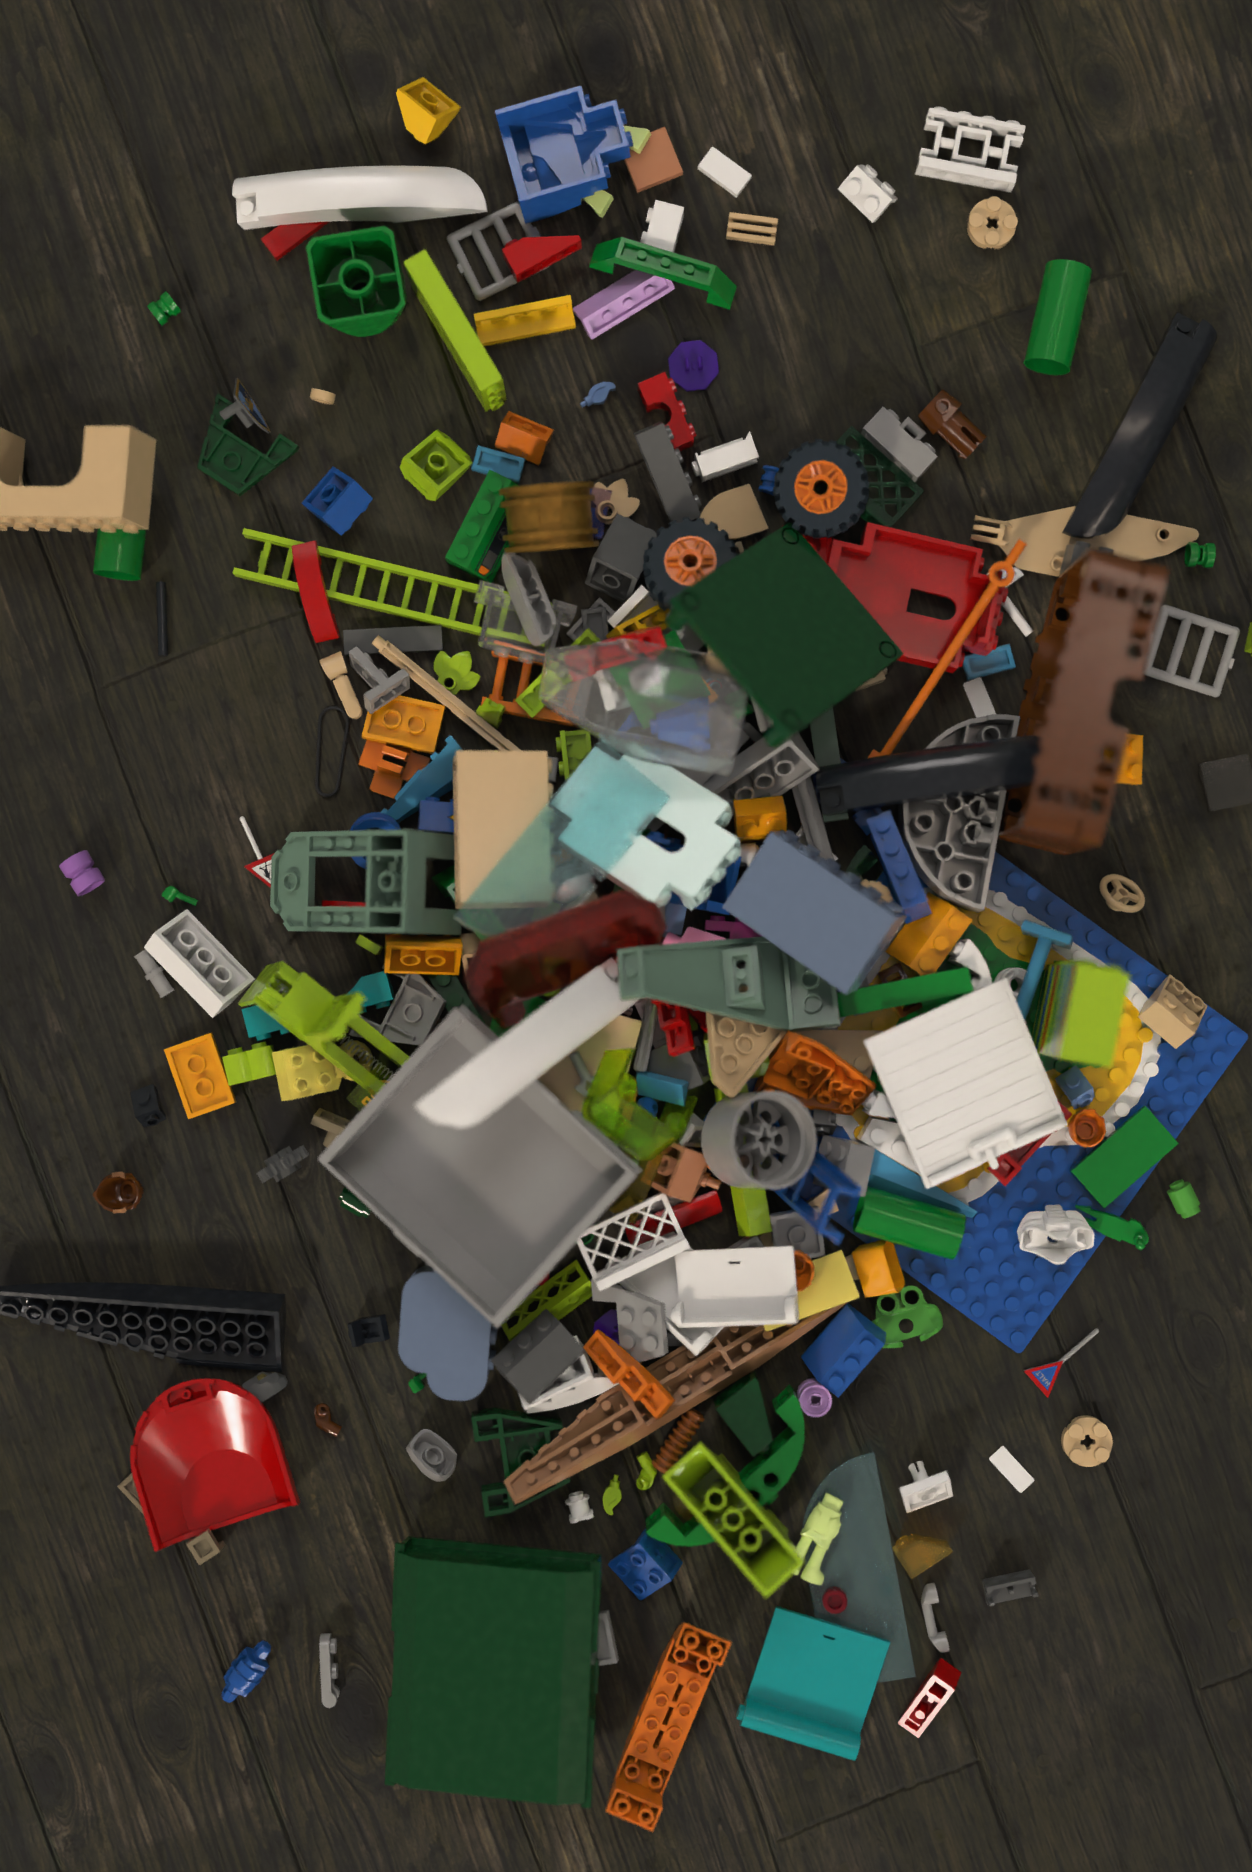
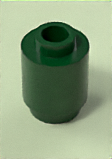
M344 1187L338 1198L342 1201L340 1206L358 1217L368 1218L372 1210L349 1188Z

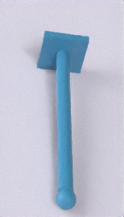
M1028 920L1023 921L1021 926L1022 934L1038 940L1016 999L1024 1021L1026 1020L1052 944L1070 950L1073 943L1072 935Z

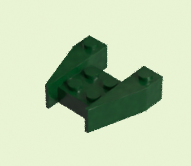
M501 1408L471 1412L475 1442L500 1438L505 1480L527 1460L530 1461L539 1453L538 1450L546 1443L548 1445L551 1442L550 1430L563 1429L562 1421L559 1418ZM570 1477L517 1504L514 1503L504 1482L482 1485L485 1517L511 1513L569 1483Z

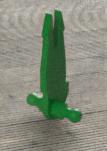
M1075 1205V1208L1096 1218V1220L1084 1217L1090 1227L1103 1235L1117 1241H1126L1135 1245L1138 1250H1143L1148 1243V1233L1140 1221L1132 1218L1128 1221L1110 1213L1091 1209V1206Z

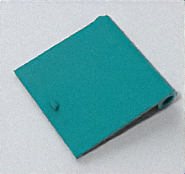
M776 1606L744 1705L740 1704L737 1710L736 1719L740 1720L739 1725L855 1761L860 1748V1732L890 1641Z

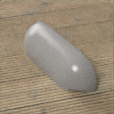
M504 552L502 557V574L510 598L528 640L534 646L542 645L552 636L556 625V617L534 564L530 560L527 561L515 555V552Z

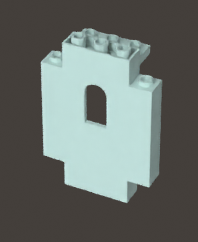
M634 742L619 761L594 747L550 803L554 813L570 823L558 838L562 848L656 911L661 905L667 904L671 897V892L680 896L683 905L692 911L694 907H697L708 898L711 887L724 877L727 866L735 862L741 853L739 839L721 828L725 827L732 817L729 803ZM652 813L685 836L686 842L681 850L667 852L637 831Z

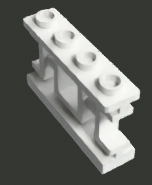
M944 107L929 108L924 130L936 132L933 150L921 148L915 175L1011 192L1016 183L1018 166L1006 164L1009 146L1020 148L1026 126L1020 125L1019 122L1014 120L1004 122L996 120L992 116H973L966 111L957 113L948 111ZM943 126L957 128L954 139L941 137ZM991 135L1005 137L1002 148L989 146ZM961 137L984 141L980 159L958 155ZM939 147L952 150L950 161L937 159ZM987 156L1000 159L998 170L985 168Z

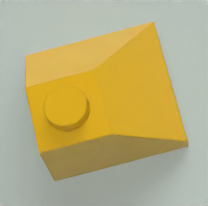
M424 77L399 88L396 92L406 129L413 134L416 140L424 144L438 138L461 108Z

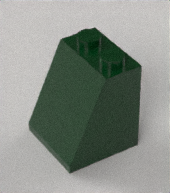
M752 1371L714 1398L715 1409L751 1455L755 1456L757 1453L759 1455L765 1453L771 1447L770 1443L773 1439L755 1371Z

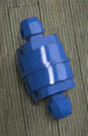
M261 1641L253 1649L246 1647L232 1661L231 1666L224 1675L226 1686L221 1696L225 1702L231 1703L239 1695L246 1697L260 1683L261 1678L269 1667L266 1658L271 1652V1646L268 1642Z

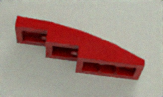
M651 999V1003L657 1006L660 1029L664 1030L666 1034L668 1054L675 1057L694 1050L687 1008Z

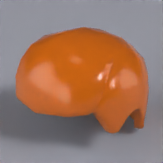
M1095 1109L1079 1110L1072 1115L1068 1123V1132L1071 1139L1082 1147L1096 1146L1103 1141L1105 1136V1119Z
M794 1250L797 1291H803L811 1285L814 1278V1263L807 1253Z

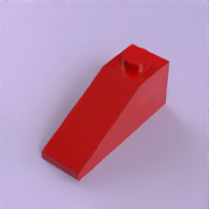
M579 235L523 237L520 240L513 239L504 246L505 248L502 249V253L516 282L519 283L580 250L582 243Z
M940 1657L900 1717L898 1724L919 1738L954 1692L962 1672Z

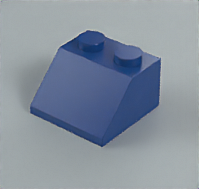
M332 466L301 504L329 528L342 536L344 532L352 527L355 519L368 508L373 498L354 479Z

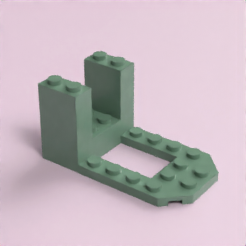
M416 830L290 832L285 839L287 841L286 844L272 856L270 907L275 914H279L284 920L283 925L288 931L461 935L462 914L459 910L425 908L426 861H454V835ZM367 856L366 907L314 906L316 857Z

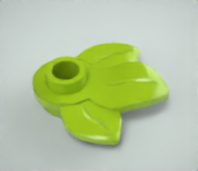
M440 651L434 661V671L439 677L437 681L452 694L456 695L460 690H471L480 680V675L470 671L472 658L469 651L459 652L452 658L444 651ZM447 679H452L454 681L452 687L445 686V681Z

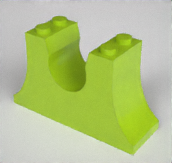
M700 1442L663 1475L664 1480L765 1598L805 1563L789 1539L788 1529L771 1510H765L741 1482L738 1471L722 1453L718 1456Z

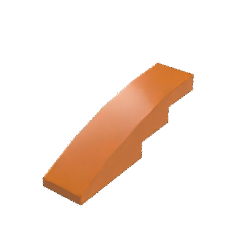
M596 1330L584 1345L583 1349L613 1384L619 1383L634 1401L640 1400L656 1419L661 1418L675 1401L671 1394L648 1370L602 1331Z

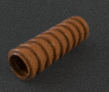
M694 1408L681 1415L682 1419L677 1421L678 1426L673 1427L672 1430L674 1432L668 1435L669 1440L666 1439L664 1441L665 1446L660 1447L661 1452H658L656 1454L657 1458L651 1461L652 1465L664 1474L675 1465V1461H679V1455H683V1449L688 1447L687 1442H691V1436L696 1435V1428L699 1429L701 1427L700 1422L705 1421L704 1416Z

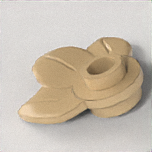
M625 479L613 482L608 488L602 483L597 482L592 489L591 495H595V501L593 502L596 505V517L604 524H612L617 513L624 517H630L639 507V499L628 497V487ZM608 507V509H611L612 514L605 516L603 514L604 508Z

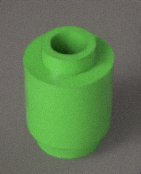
M1181 1179L1169 1185L1170 1189L1167 1191V1194L1177 1214H1180L1182 1218H1188L1201 1211L1199 1208L1200 1202L1190 1182H1184Z

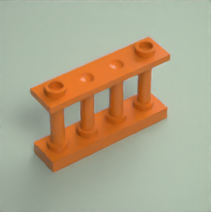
M499 646L498 649L492 648V656L499 659L492 694H489V699L505 706L504 714L579 728L580 715H575L574 707L580 678L572 679L569 682L565 706L561 709V712L551 710L552 706H550L549 702L532 718L515 700L528 688L532 665L548 667L555 660L515 653L513 648ZM508 660L523 662L516 699H513V702L503 701L504 697L501 696ZM482 697L481 706L488 697Z

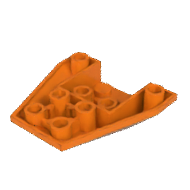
M787 1031L769 1054L770 1063L765 1076L758 1077L753 1092L780 1091L795 1097L809 1110L832 1111V1113L852 1116L876 1088V1083L822 1043Z

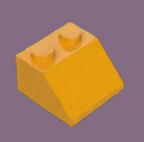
M783 796L733 800L735 837L739 839L740 843L764 842L771 831H787L786 809Z

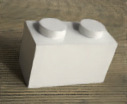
M655 200L654 208L649 207L646 223H649L647 232L643 231L640 243L674 253L684 216V207Z

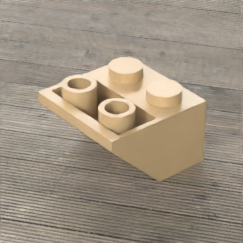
M1169 974L1144 1003L1138 1018L1176 1049L1196 1033L1208 1006L1200 997L1195 996L1181 981L1176 980Z

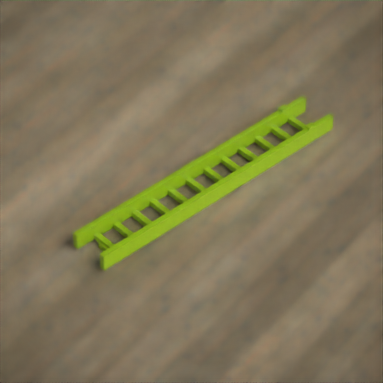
M244 528L242 534L245 538L265 542V545L260 553L258 573L234 567L233 574L239 578L300 592L298 583L289 581L293 565L292 546L304 542ZM272 544L289 548L282 579L265 575ZM318 546L320 556L337 560L330 589L326 590L330 600L546 651V643L539 646L531 644L523 627L520 636L503 632L509 605L512 602L507 591ZM343 562L361 565L353 596L336 592ZM367 567L384 571L377 602L360 598ZM391 573L408 577L401 608L384 604ZM415 579L432 583L425 613L408 609ZM439 585L456 588L449 619L432 615ZM463 590L480 594L473 625L455 621ZM486 596L504 600L497 630L479 627ZM550 602L552 609L555 612L556 603Z

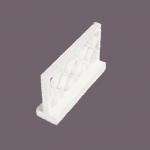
M662 1192L591 1225L576 1241L599 1291L690 1248L667 1196ZM662 1199L665 1206L662 1217L649 1213L652 1204ZM634 1212L644 1214L639 1228L627 1224L630 1214ZM667 1213H668V1215H669V1217H670V1220L665 1219L666 1216H667ZM648 1216L660 1220L655 1234L643 1230ZM664 1222L673 1225L677 1233L669 1238L659 1235ZM611 1223L621 1225L617 1238L604 1235L607 1225ZM625 1227L638 1231L633 1245L621 1241ZM590 1233L599 1236L594 1249L585 1247L581 1237ZM641 1233L654 1237L651 1246L646 1249L637 1246ZM602 1238L615 1242L610 1255L598 1251ZM619 1244L631 1248L628 1257L623 1260L614 1257ZM587 1251L592 1253L591 1258L589 1257ZM596 1254L609 1259L606 1267L598 1272L595 1271L593 1266Z

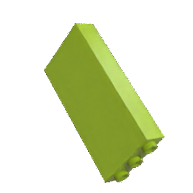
M424 249L403 262L411 288L486 412L490 409L495 411L502 407L504 401L507 400L503 378Z

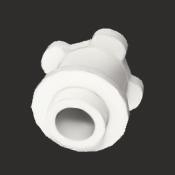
M583 1491L569 1494V1498L565 1501V1504L569 1505L571 1513L569 1515L570 1523L594 1517L593 1509H590L588 1503L590 1497L588 1494H583Z

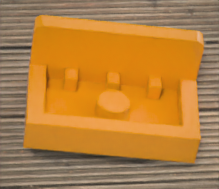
M1128 734L1117 783L1129 785L1142 784L1143 735ZM1104 748V760L1111 761L1112 752Z

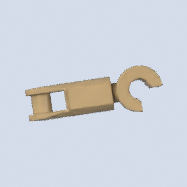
M341 651L320 659L319 661L325 674L330 680L335 679L333 683L347 715L352 719L360 718L363 711L356 698L349 677L347 675L344 676L348 672Z

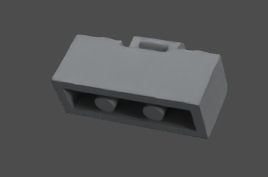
M882 407L863 427L860 434L913 483L927 471L938 457L935 454V449L930 444L920 441L926 435V432L909 417L901 424L899 416L891 409L887 410ZM906 428L907 430H909L915 436V439L911 437L904 429Z

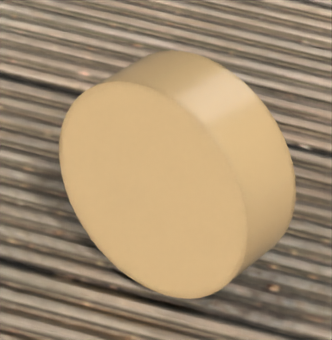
M315 388L311 389L310 394L312 400L330 405L334 404L336 396L334 393Z

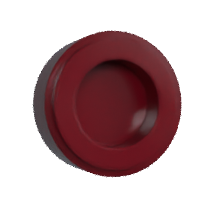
M836 1586L825 1590L822 1598L824 1608L832 1614L843 1612L847 1607L845 1591Z

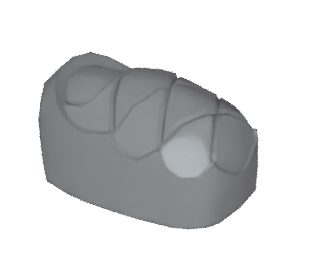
M428 1429L420 1430L406 1447L411 1460L428 1478L440 1482L447 1480L453 1474L456 1467L457 1453L443 1438Z

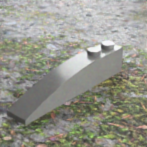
M798 733L794 734L778 748L769 746L763 737L727 763L702 786L728 802L732 815H734L733 800L781 796L817 772L819 766Z

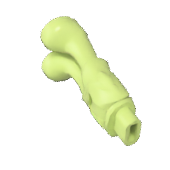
M825 1493L822 1502L818 1501L811 1511L800 1533L802 1536L795 1548L804 1560L812 1541L816 1543L813 1553L801 1574L802 1579L816 1585H822L825 1576L820 1570L826 1551L829 1550L832 1539L837 1536L841 1526L840 1516L842 1512L840 1509L844 1501L829 1493ZM802 1566L798 1568L793 1574L799 1575Z

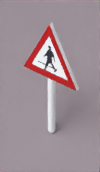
M241 816L240 821L258 858L257 861L244 867L271 888V860L274 853L264 858L262 857L245 818Z

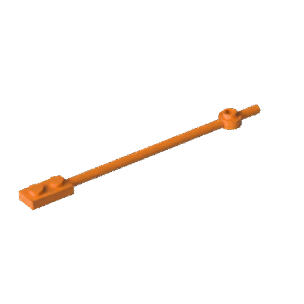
M1018 539L1005 561L992 565L989 570L991 582L882 751L878 752L873 749L868 758L890 755L999 587H1006L1012 583L1015 576L1013 565L1027 545L1025 542ZM1005 570L1007 572L1006 578L999 579L997 577L998 571Z

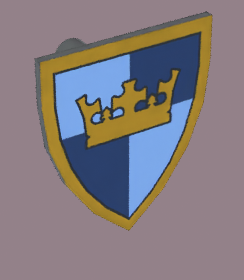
M236 378L233 395L236 401L221 410L220 415L226 420L236 414L246 428L255 423L268 434L271 433L254 400L240 380Z

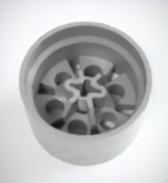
M780 1091L738 1093L732 1099L728 1096L724 1097L710 1110L702 1129V1151L705 1161L713 1174L730 1186L738 1188L781 1189L796 1183L809 1169L816 1151V1130L808 1110L795 1097ZM754 1101L753 1109L751 1110L750 1103ZM778 1120L780 1126H772ZM772 1154H780L779 1159L777 1160ZM751 1170L753 1171L754 1178L750 1176Z

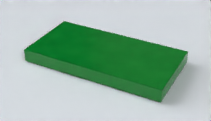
M1143 1106L1070 1171L1099 1205L1105 1208L1179 1143L1146 1106Z

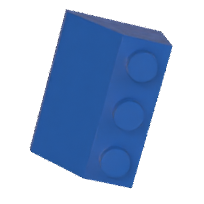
M847 1303L806 1349L801 1358L817 1381L839 1398L885 1345L886 1332Z

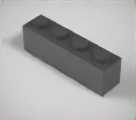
M659 421L633 433L669 521L676 520L677 523L683 522L682 518L690 517V521L700 517L699 509L702 508V504L698 495L693 496L690 486L693 483L689 473L682 470L680 463L684 461L679 449L674 450L670 441L674 439L669 425L664 426V423Z

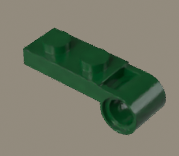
M428 975L436 991L447 1002L445 1007L449 1014L455 1008H459L464 1004L485 1024L457 975Z

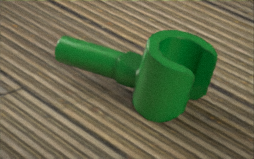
M173 886L166 887L161 894L162 897L171 903L176 897L195 906L198 900L184 895Z
M419 1373L409 1380V1387L413 1393H417L425 1387L422 1379L427 1376V1373Z

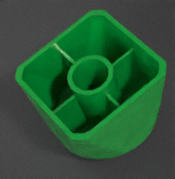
M386 226L314 237L309 241L306 249L317 315L322 322L345 334L366 337L386 331L398 320L406 305L407 295L393 231ZM368 284L361 290H353L358 285Z

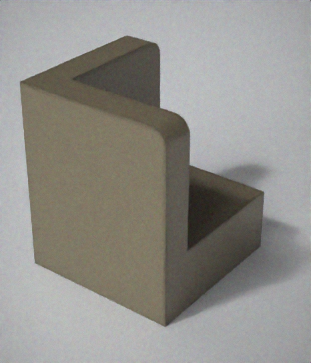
M210 1529L191 1537L186 1543L199 1565L220 1553L226 1545L223 1540L218 1543Z

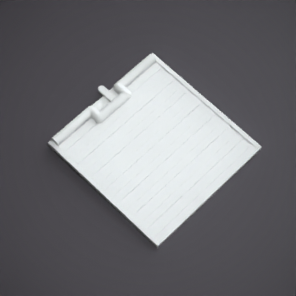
M1006 977L863 1040L926 1189L978 1167L986 1161L989 1162L992 1169H997L998 1162L995 1157L1022 1147L1067 1125Z

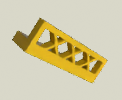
M571 295L474 314L478 338L483 346L576 328Z

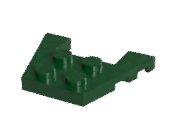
M217 394L214 411L209 421L210 426L207 437L204 439L197 468L227 489L241 496L299 450V446L279 434L266 454L255 449L225 429L233 416L224 420L220 415V411L231 405L232 402Z

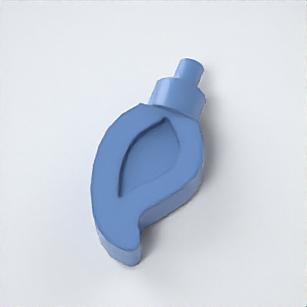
M602 382L594 385L590 389L588 396L583 398L584 401L580 403V406L584 407L587 405L589 407L592 404H603L609 392L616 390V386L611 382Z

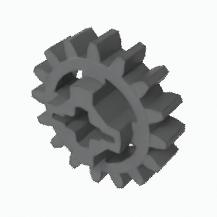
M304 1145L294 1151L288 1146L266 1159L264 1163L267 1167L256 1174L262 1183L272 1177L278 1182L300 1169L302 1166L299 1161L309 1156V1153Z

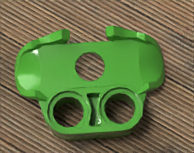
M916 1286L904 1287L899 1293L880 1295L876 1301V1319L872 1322L886 1332L885 1345L882 1348L903 1347L902 1340L919 1335L920 1340L925 1341L938 1333L943 1327V1318L939 1308L934 1304H928L923 1298L922 1291ZM912 1291L918 1296L916 1304L911 1305L905 1301L904 1296L906 1292ZM889 1298L893 1301L894 1308L892 1311L887 1312L882 1309V1299ZM902 1319L912 1321L913 1330L910 1333L900 1331L899 1323Z

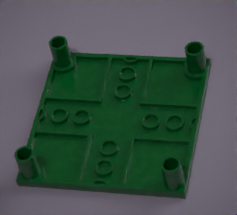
M791 521L675 595L670 601L673 607L665 618L666 625L673 631L682 630L688 623L773 723L764 734L766 743L773 748L780 747L786 740L871 678H875L882 670L904 654L803 535L792 527Z

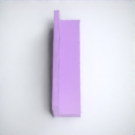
M634 270L575 306L573 311L581 320L587 335L592 340L675 288L671 280Z

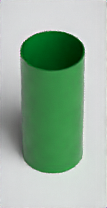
M1056 259L1046 263L1024 359V365L1030 370L1048 375H1065L1070 372L1092 276V270L1087 265L1066 259Z
M98 529L93 573L118 580H141L146 530L138 529V533L124 532L123 529H116L115 533H108Z
M867 1186L865 1197L860 1196L857 1204L853 1231L953 1260L961 1245L966 1216L960 1212Z

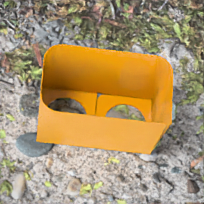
M878 1240L859 1245L851 1253L865 1298L899 1293L904 1288V1276L892 1242Z

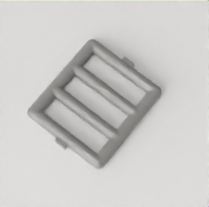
M519 202L508 205L447 236V241L458 262L457 268L461 276H465L475 298L479 301L517 283L512 274L503 278L481 230L494 224L505 246L512 239L503 219L516 214L527 237H540L536 226L533 227L531 223L525 224ZM472 235L495 282L484 288H481L458 242Z
M1162 605L1158 613L1143 675L1212 697H1219L1228 669H1232L1235 659L1232 656L1240 630L1237 627L1169 605ZM1170 616L1182 621L1167 669L1163 671L1152 667L1167 618ZM1192 623L1204 627L1205 630L1190 678L1176 675V671ZM1217 631L1228 635V639L1213 686L1199 682L1214 632Z

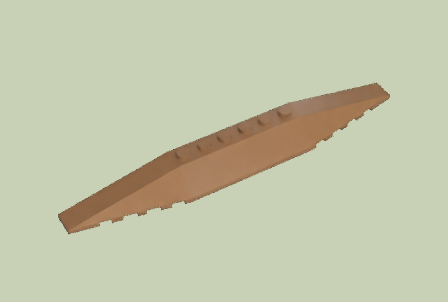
M847 1303L803 1318L798 1321V1324H787L768 1332L765 1331L763 1325L724 1326L698 1356H695L685 1345L667 1354L645 1368L675 1399L661 1418L656 1419L640 1400L634 1401L620 1384L600 1395L589 1409H584L576 1416L577 1419L567 1428L564 1427L558 1432L559 1435L548 1445L546 1443L538 1450L539 1453L530 1461L527 1460L503 1481L514 1503L517 1504L641 1440L754 1371Z

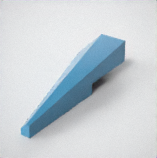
M451 735L445 740L447 743L445 748L439 754L434 752L430 756L432 761L422 770H418L395 795L396 802L389 810L384 808L380 813L391 816L399 823L419 811V803L421 800H425V797L440 798L453 789L452 760L456 751L463 750Z
M875 1149L867 1186L965 1214L966 1217L973 1218L976 1215V1210L937 1186L926 1189L921 1176Z

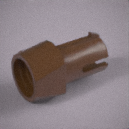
M942 389L922 410L918 417L932 435L937 432L960 454L958 457L966 459L987 436L958 409L962 403Z

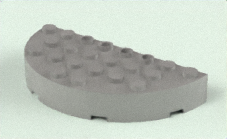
M993 714L968 719L944 731L925 749L1016 737L1020 716ZM1006 790L898 805L899 833L915 872L937 895L962 909L975 913L985 909Z

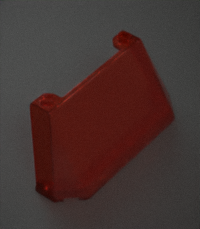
M622 890L480 941L464 976L473 999L505 1029L523 1020L525 1008L522 1002L574 984L611 957L618 964V949L659 945L667 927L658 904L634 896L633 893L627 890Z

